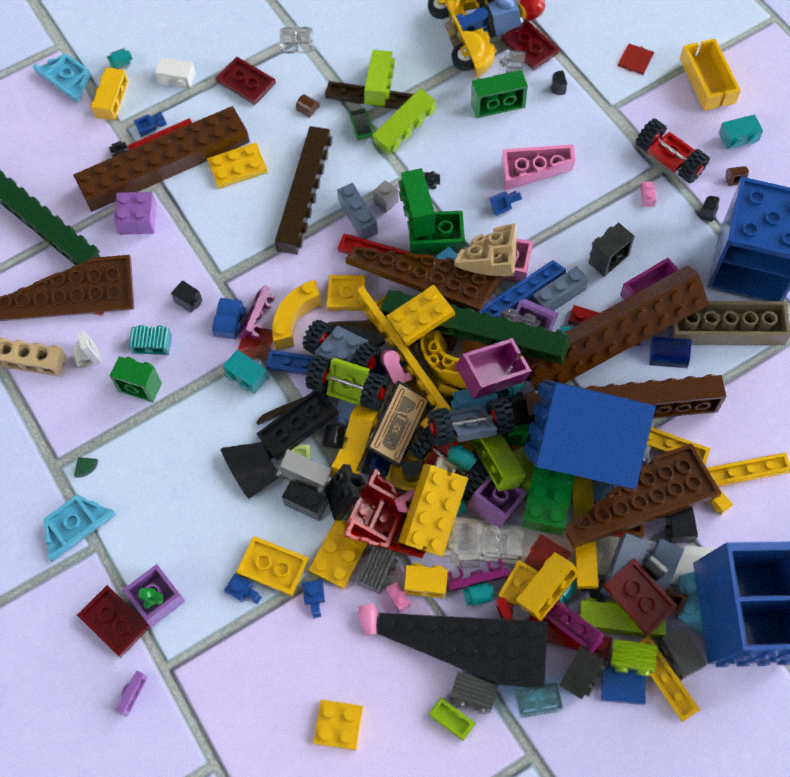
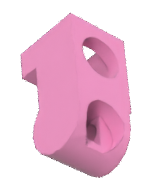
M387 349L381 353L380 362L390 384L394 386L398 380L405 383L413 379L409 371H403L399 363V354Z

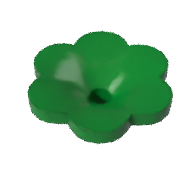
M140 588L138 597L144 601L143 606L145 608H151L154 604H162V593L157 592L153 588Z

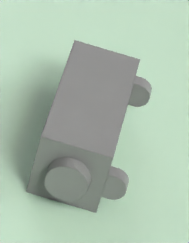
M288 449L276 472L277 476L287 477L316 490L320 494L323 487H326L332 478L329 476L331 468Z

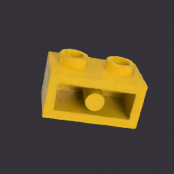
M419 563L407 565L404 594L446 599L448 569H444L443 566L433 565L432 568L424 567L423 564Z

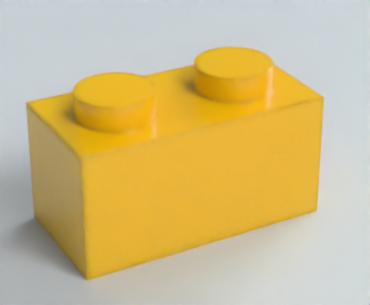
M723 492L720 497L707 501L713 505L714 510L720 515L727 512L733 506V503Z

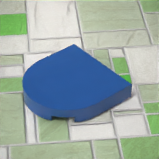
M609 663L602 674L601 701L645 705V676L637 675V671L628 670V673L615 672V668L610 667L611 663Z

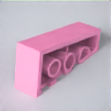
M574 144L503 149L502 170L504 190L506 191L572 171L575 164Z

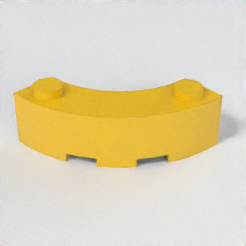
M316 280L306 282L295 288L283 299L277 308L272 325V335L276 351L294 347V331L299 318L310 310L322 306Z
M430 331L422 336L420 341L421 350L433 373L448 385L467 388L455 367L460 358L446 354L447 344L440 331Z
M356 405L350 414L345 434L347 439L331 466L330 476L332 478L343 464L351 465L352 472L361 475L360 469L368 452L365 446L378 421L379 411Z

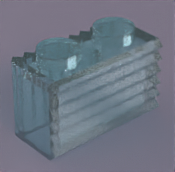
M551 679L545 680V689L518 687V689L514 690L519 719L559 712L563 709L558 683H552Z

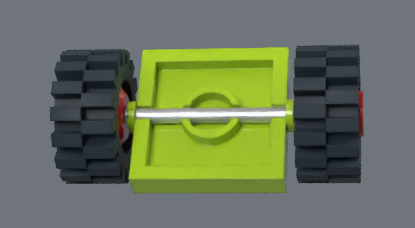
M320 355L313 357V360L310 362L311 365L308 366L309 370L306 372L305 385L307 388L321 393L327 390L326 395L375 411L382 407L389 388L388 377L375 373L369 374L370 369L337 358L329 359Z

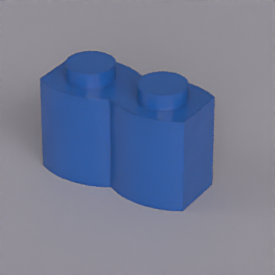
M219 299L212 325L214 336L230 339L237 338V334L240 333L242 328L240 321L246 314V307H244L241 300Z

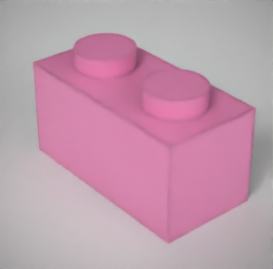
M642 182L640 190L643 206L653 207L657 201L654 183Z
M412 489L394 500L398 512L409 511L416 489Z
M397 582L386 588L387 594L399 613L411 606V603Z

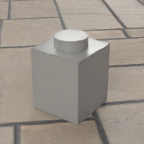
M384 180L373 190L374 203L387 213L399 202L398 189Z

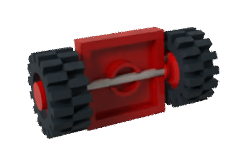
M656 118L648 121V124H645L644 128L641 129V133L638 134L635 144L675 173L679 169L678 176L688 183L694 182L702 174V171L705 170L710 157L699 149H693L670 131L664 135L667 126Z
M428 425L416 438L408 451L420 461L431 451L422 465L429 464L434 466L438 457L447 460L449 456L446 454L451 446H457L460 443L454 439L453 444L434 446V443L431 441L432 438H430ZM480 463L470 473L465 470L462 471L458 467L455 471L456 474L468 478L463 497L467 500L473 496L489 476L485 467Z

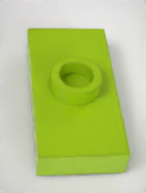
M440 697L428 714L429 717L462 742L465 741L476 725L473 720L442 697Z

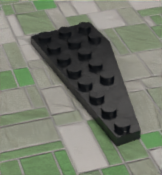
M379 613L378 634L501 686L545 689L547 622Z

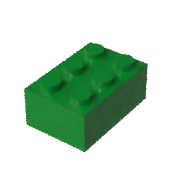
M522 70L472 80L471 105L476 119L525 108L528 85Z
M423 169L401 172V180H398L400 201L404 204V216L408 219V231H412L414 238L435 234V211Z
M463 210L435 212V234L414 238L412 231L409 232L410 252L422 254L423 251V255L440 254L449 246L456 253H459L461 249H465Z
M534 466L522 528L562 536L575 475Z

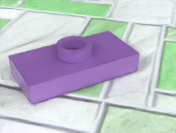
M136 670L130 683L126 684L122 690V698L116 711L129 716L148 679L144 673Z

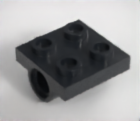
M343 464L325 487V494L327 495L330 510L335 521H341L358 501L360 493L366 486L364 478L357 473H353L349 464Z

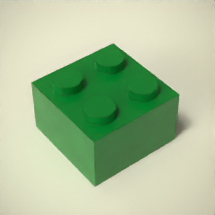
M119 356L109 375L118 392L149 402H154L162 385L152 364L148 362L140 363L131 357L124 358Z

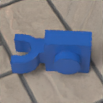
M158 112L152 117L147 114L134 120L141 137L156 131L155 126L162 127L167 125L162 112Z
M504 191L489 198L493 213L496 216L512 209L511 203L522 200L521 193L516 191L509 194Z
M236 573L224 589L226 594L240 602H243L246 597L258 605L262 599L257 591L251 589L253 584Z
M316 580L302 583L305 605L311 604L313 618L321 617L319 603L325 602L323 581Z

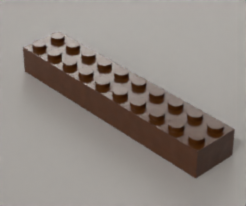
M230 106L75 173L73 176L90 211L93 212L116 202L117 193L139 192L205 163L209 157L250 143L248 132L234 107Z
M687 265L564 332L569 336L570 346L562 365L522 355L531 369V373L527 377L531 387L537 391L539 383H543V379L564 384L708 306L709 302L699 273Z
M708 374L704 377L688 376L684 379L668 378L664 381L648 380L644 383L628 382L623 385L612 383L602 387L592 385L584 388L656 406L653 419L716 413L727 397L722 375L715 376L714 374ZM537 391L525 394L524 402L528 424L534 422L533 407L535 402L538 403L540 396L537 395Z

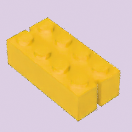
M716 38L701 41L700 46L698 42L683 45L680 62L703 110L719 108V105L724 107L736 104L741 89Z
M424 464L398 542L443 557L468 478L433 465Z

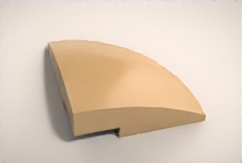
M516 223L493 228V233L486 236L482 234L476 236L470 241L471 245L466 250L461 249L454 262L456 267L477 274L514 276L517 246Z

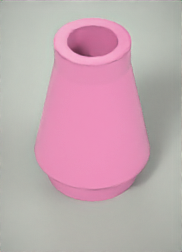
M375 604L359 606L357 614L365 636L377 634V609H375Z

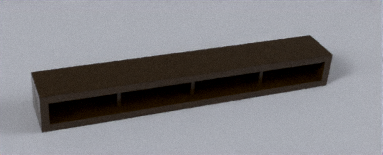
M309 126L275 239V246L278 252L298 255L299 248L302 249L303 234L307 233L308 230L307 220L312 216L311 207L316 202V189L320 188V176L324 174L325 170L324 162L329 157L328 148L333 143L330 129Z

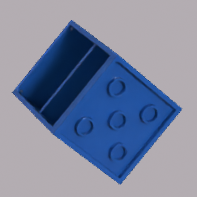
M741 176L720 227L707 285L708 288L762 301H784L790 291V187Z
M543 379V383H539L537 395H540L538 403L535 402L533 407L534 422H530L528 428L530 439L524 445L523 453L526 454L525 457L539 468L636 489L656 406Z
M790 541L726 542L693 562L707 663L716 664L717 668L729 667V664H736L737 667H746L753 663H757V666H768L770 663L776 662L777 666L790 665Z

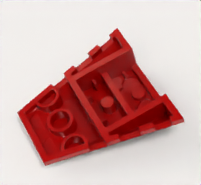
M374 469L366 482L365 488L360 493V498L354 504L344 525L343 537L420 559L423 558L426 552L398 542L408 512H398L394 500L402 495L389 480L386 481L380 476V472Z

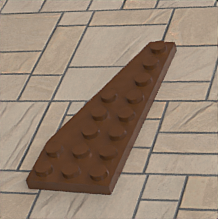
M354 247L346 257V264L419 292H423L430 286L435 285L448 303L464 309L470 308L478 313H481L503 276H489L463 270L454 265L455 261H453V258L446 257V260L436 259L431 255L413 253L399 255L395 254V251L382 253L376 251V249Z
M131 255L94 257L82 264L74 265L63 272H58L36 281L30 286L17 289V291L11 294L1 296L0 321L135 310Z
M691 443L656 455L647 465L641 467L636 489L618 485L604 499L594 504L589 511L580 515L565 527L564 532L572 548L575 549L718 498L722 492Z

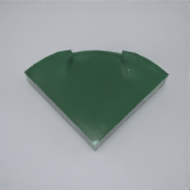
M78 457L74 476L81 478L92 473L98 465V459Z

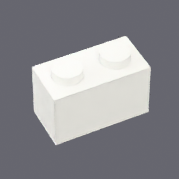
M161 57L155 74L159 84L190 89L196 72L193 62Z

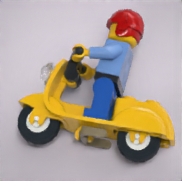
M428 0L427 3L432 17L437 19L449 17L451 20L446 23L445 27L454 48L451 54L453 65L460 71L473 70L477 79L491 67L495 59L496 49L494 44L489 43L490 36L491 38L497 37L520 26V17H522L523 21L536 20V18L543 14L546 8L545 0H518V4H516L515 0ZM476 9L473 13H470L468 15H466L465 11ZM456 35L460 41V44H458L457 39L455 37Z

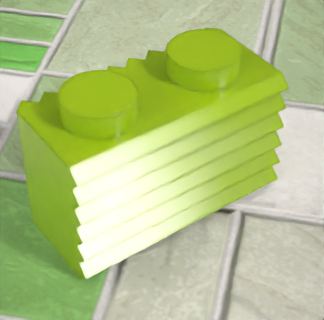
M613 639L610 667L615 668V672L628 673V670L637 671V675L650 676V673H655L657 645Z

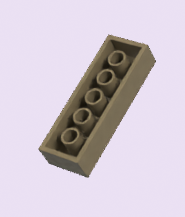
M708 301V306L669 326L671 345L785 346L790 338L787 301Z

